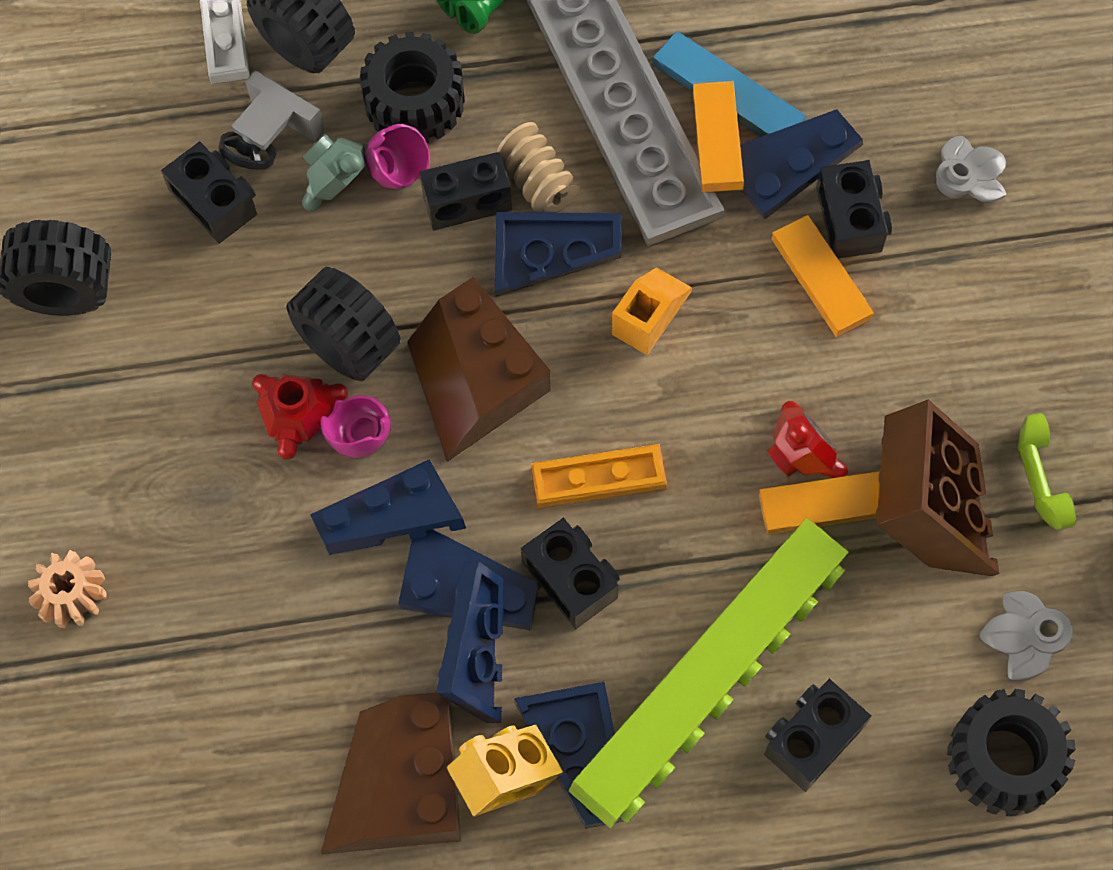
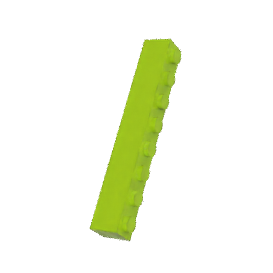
M806 518L576 777L569 792L610 829L620 818L628 824L645 804V801L639 796L651 783L657 789L676 768L669 762L680 749L686 754L693 749L705 734L699 728L709 715L716 721L734 701L728 695L738 682L744 687L750 683L763 667L757 660L767 649L774 655L791 635L785 629L791 620L795 617L802 622L818 603L812 597L817 590L823 586L829 591L846 570L840 566V563L849 552L809 518Z

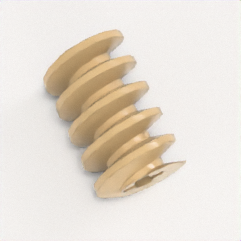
M534 122L524 123L512 130L503 139L497 152L500 151L506 172L511 178H514L515 185L519 190H522L523 196L527 202L531 203L534 212H559L575 199L580 186L570 185L573 179L570 171H562L564 163L561 159H554L556 152L552 147L546 146L547 140L544 135L537 134V125Z

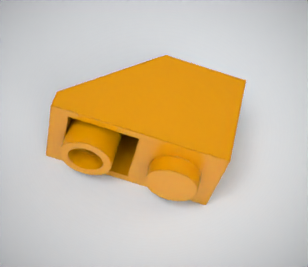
M657 267L636 279L612 313V336L648 356L692 292V287Z

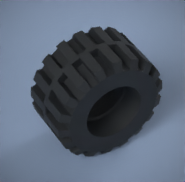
M247 0L246 5L249 15L265 41L288 62L309 73H321L354 39L355 28L353 22L340 0Z
M405 32L406 37L398 38L396 34L388 37L389 43L384 44L380 41L375 45V54L368 53L364 59L365 66L361 67L360 84L367 117L370 122L374 123V128L377 132L395 124H406L415 127L425 138L426 143H429V137L435 136L438 140L445 136V128L452 130L457 125L456 117H461L464 110L465 96L460 61H457V55L452 48L446 49V42L439 38L433 42L430 34L422 33L421 37H415L414 32ZM408 82H424L432 86L426 92L415 96H404L394 92L398 87Z
M33 220L29 223L22 222L17 224L16 227L9 228L6 231V235L3 236L0 257V294L16 306L41 314L69 316L94 311L106 302L111 247L101 235L95 234L93 230L70 222Z
M323 268L286 305L292 325L304 342L330 367L351 379L364 381L400 344L401 338L397 327L384 306L361 283L335 268Z
M1005 689L994 691L989 698L984 695L972 707L968 708L951 733L953 738L947 748V755L952 756V761L948 764L950 775H958L959 780L955 785L960 792L967 789L972 794L968 801L976 807L980 802L988 805L986 812L996 815L1000 810H1005L1006 816H1017L1021 811H1024L1026 814L1035 811L1068 781L1066 776L1073 770L1075 760L1071 759L1070 755L1076 750L1075 740L1066 739V735L1071 731V728L1067 721L1059 723L1056 716L1060 711L1054 705L1049 710L1041 705L1044 698L1036 693L1031 699L1025 698V690L1014 689L1010 695L1006 694ZM1002 730L1015 733L1023 738L1033 753L1034 768L1032 773L1016 776L999 769L992 762L987 752V735L991 732Z

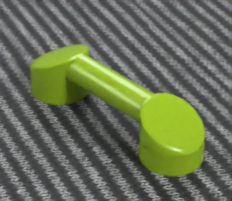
M1043 413L1027 415L1020 429L1017 450L1023 462L1034 498L1035 508L1042 519L1051 527L1058 530L1072 528L1076 523L1073 501L1068 493L1051 495L1037 451L1038 448L1048 447L1050 444L1048 422Z

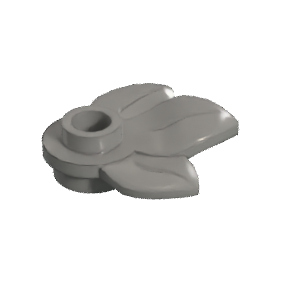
M964 136L953 137L944 144L940 152L942 163L936 171V185L941 193L950 198H961L969 194L981 202H995L1006 196L1005 189L996 180L1006 167V159L1002 153L991 147L973 149Z
M1025 591L1006 593L1003 595V605L1007 614L998 615L991 619L981 631L980 639L991 648L1010 654L1007 674L1010 680H1028L1045 672L1050 664L1052 654L1063 651L1070 644L1073 636L1072 624L1063 612L1053 608H1046L1041 600L1031 593ZM1044 624H1055L1058 627L1056 635L1053 637L1043 636L1040 630Z

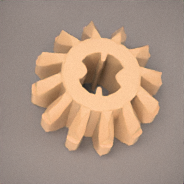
M70 550L64 561H62L58 554L51 553L50 561L52 565L46 568L44 565L36 564V571L41 577L28 580V587L32 592H35L29 597V603L34 609H40L38 616L44 622H50L54 619L55 624L59 628L65 629L72 617L78 626H83V614L86 611L90 614L98 615L99 609L93 601L106 598V591L100 587L105 581V576L101 570H94L96 564L90 557L86 556L80 560L78 554ZM67 586V587L71 588L72 591H70L69 593H67L66 591H63L62 589Z

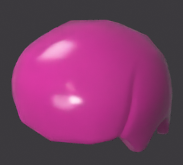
M395 124L380 130L370 139L365 151V162L370 175L382 187L399 190L411 186L420 178V171L429 169L430 151L425 138L415 127L406 124Z
M356 395L344 401L337 400L332 413L328 417L322 416L320 421L323 436L329 445L342 456L354 459L369 457L377 452L385 443L391 431V419L386 407L374 397Z

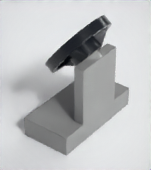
M255 70L245 81L251 104L231 126L232 131L221 136L218 149L226 160L237 166L253 170L267 169L274 164L276 150L271 143L286 125L316 142L325 131L320 109ZM226 146L235 148L237 152L250 157L251 160L232 153ZM260 149L266 151L270 158L260 160Z

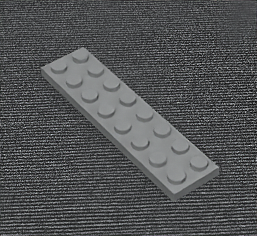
M526 0L647 247L722 219L724 209L716 193L702 192L699 160L617 0Z

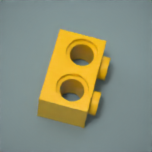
M512 725L504 728L487 740L483 735L476 736L459 747L461 755L446 767L473 817L535 796L563 773L537 725L519 730Z

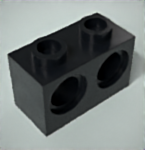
M199 141L164 167L161 172L172 195L220 244L258 215L253 202L256 194L251 185L242 176L236 179L229 172V164L217 150L210 152ZM207 174L201 179H194L198 175ZM224 201H232L227 206H219Z
M500 151L419 172L423 198L433 231L494 216L496 212L512 211L511 186Z
M870 160L820 167L816 190L830 248L836 257L840 259L882 252L887 236L892 233V223L889 212L882 211L880 203L883 195L882 183L878 174L873 175ZM846 188L854 189V190H856L858 193H857V194H851V193L846 192V191L843 190V189H846ZM861 224L868 230H858L852 225Z
M563 517L521 547V557L525 567L576 630L618 599L619 585L617 582L620 578L606 559L599 561L591 552L592 543L582 528L578 525L572 528ZM563 547L568 549L571 555L566 560L555 561L548 556V553L554 548ZM581 581H592L599 589L592 595H582L575 590V586Z
M830 678L820 689L815 684H812L796 702V705L800 708L796 715L790 721L784 716L780 718L765 736L770 743L767 745L764 755L805 792L866 727L872 716ZM822 707H831L838 712L841 722L835 725H828L821 721L817 710ZM794 739L802 740L809 746L811 755L806 758H796L788 751L787 743Z

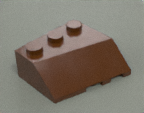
M474 277L440 298L407 341L447 462L551 391L550 369Z
M929 399L886 415L881 440L882 459L881 471L879 473L878 508L876 510L877 525L928 567L986 576L1000 574L997 559L989 558L986 538L993 536L991 520L985 518L979 498L986 494L979 444Z
M437 693L404 695L360 711L321 854L461 841L458 790L446 768L455 760L452 708L449 700Z

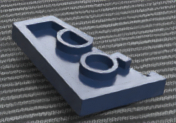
M836 109L740 144L744 187L741 191L762 217L766 219L818 179L820 167L839 164L863 145V139Z
M496 212L495 297L621 258V213Z
M430 459L310 514L329 555L382 545L386 538L409 534L410 539L426 537L427 530L448 526L451 532L466 529L463 517Z
M427 530L426 537L412 539L398 605L402 610L452 618L457 596L456 589L461 578L464 562L479 561L503 578V626L531 631L539 585L537 582L435 530Z
M479 561L464 562L461 578L456 589L457 596L452 620L447 631V643L443 662L438 673L436 693L485 723H502V707H494V682H502V664H496L495 639H498L503 634V578Z
M599 682L514 698L515 705L527 726L537 725L560 765L563 773L557 779L585 829L606 825L569 792L576 777L615 734L605 683ZM620 818L616 823L624 821Z

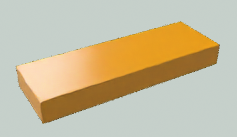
M734 81L693 84L702 192L743 190L744 178Z
M809 215L772 232L771 240L836 338L872 320L873 310Z
M660 444L531 463L538 509L667 489Z
M880 471L760 489L758 496L766 534L772 535L795 531L806 518H809L818 527L876 519Z

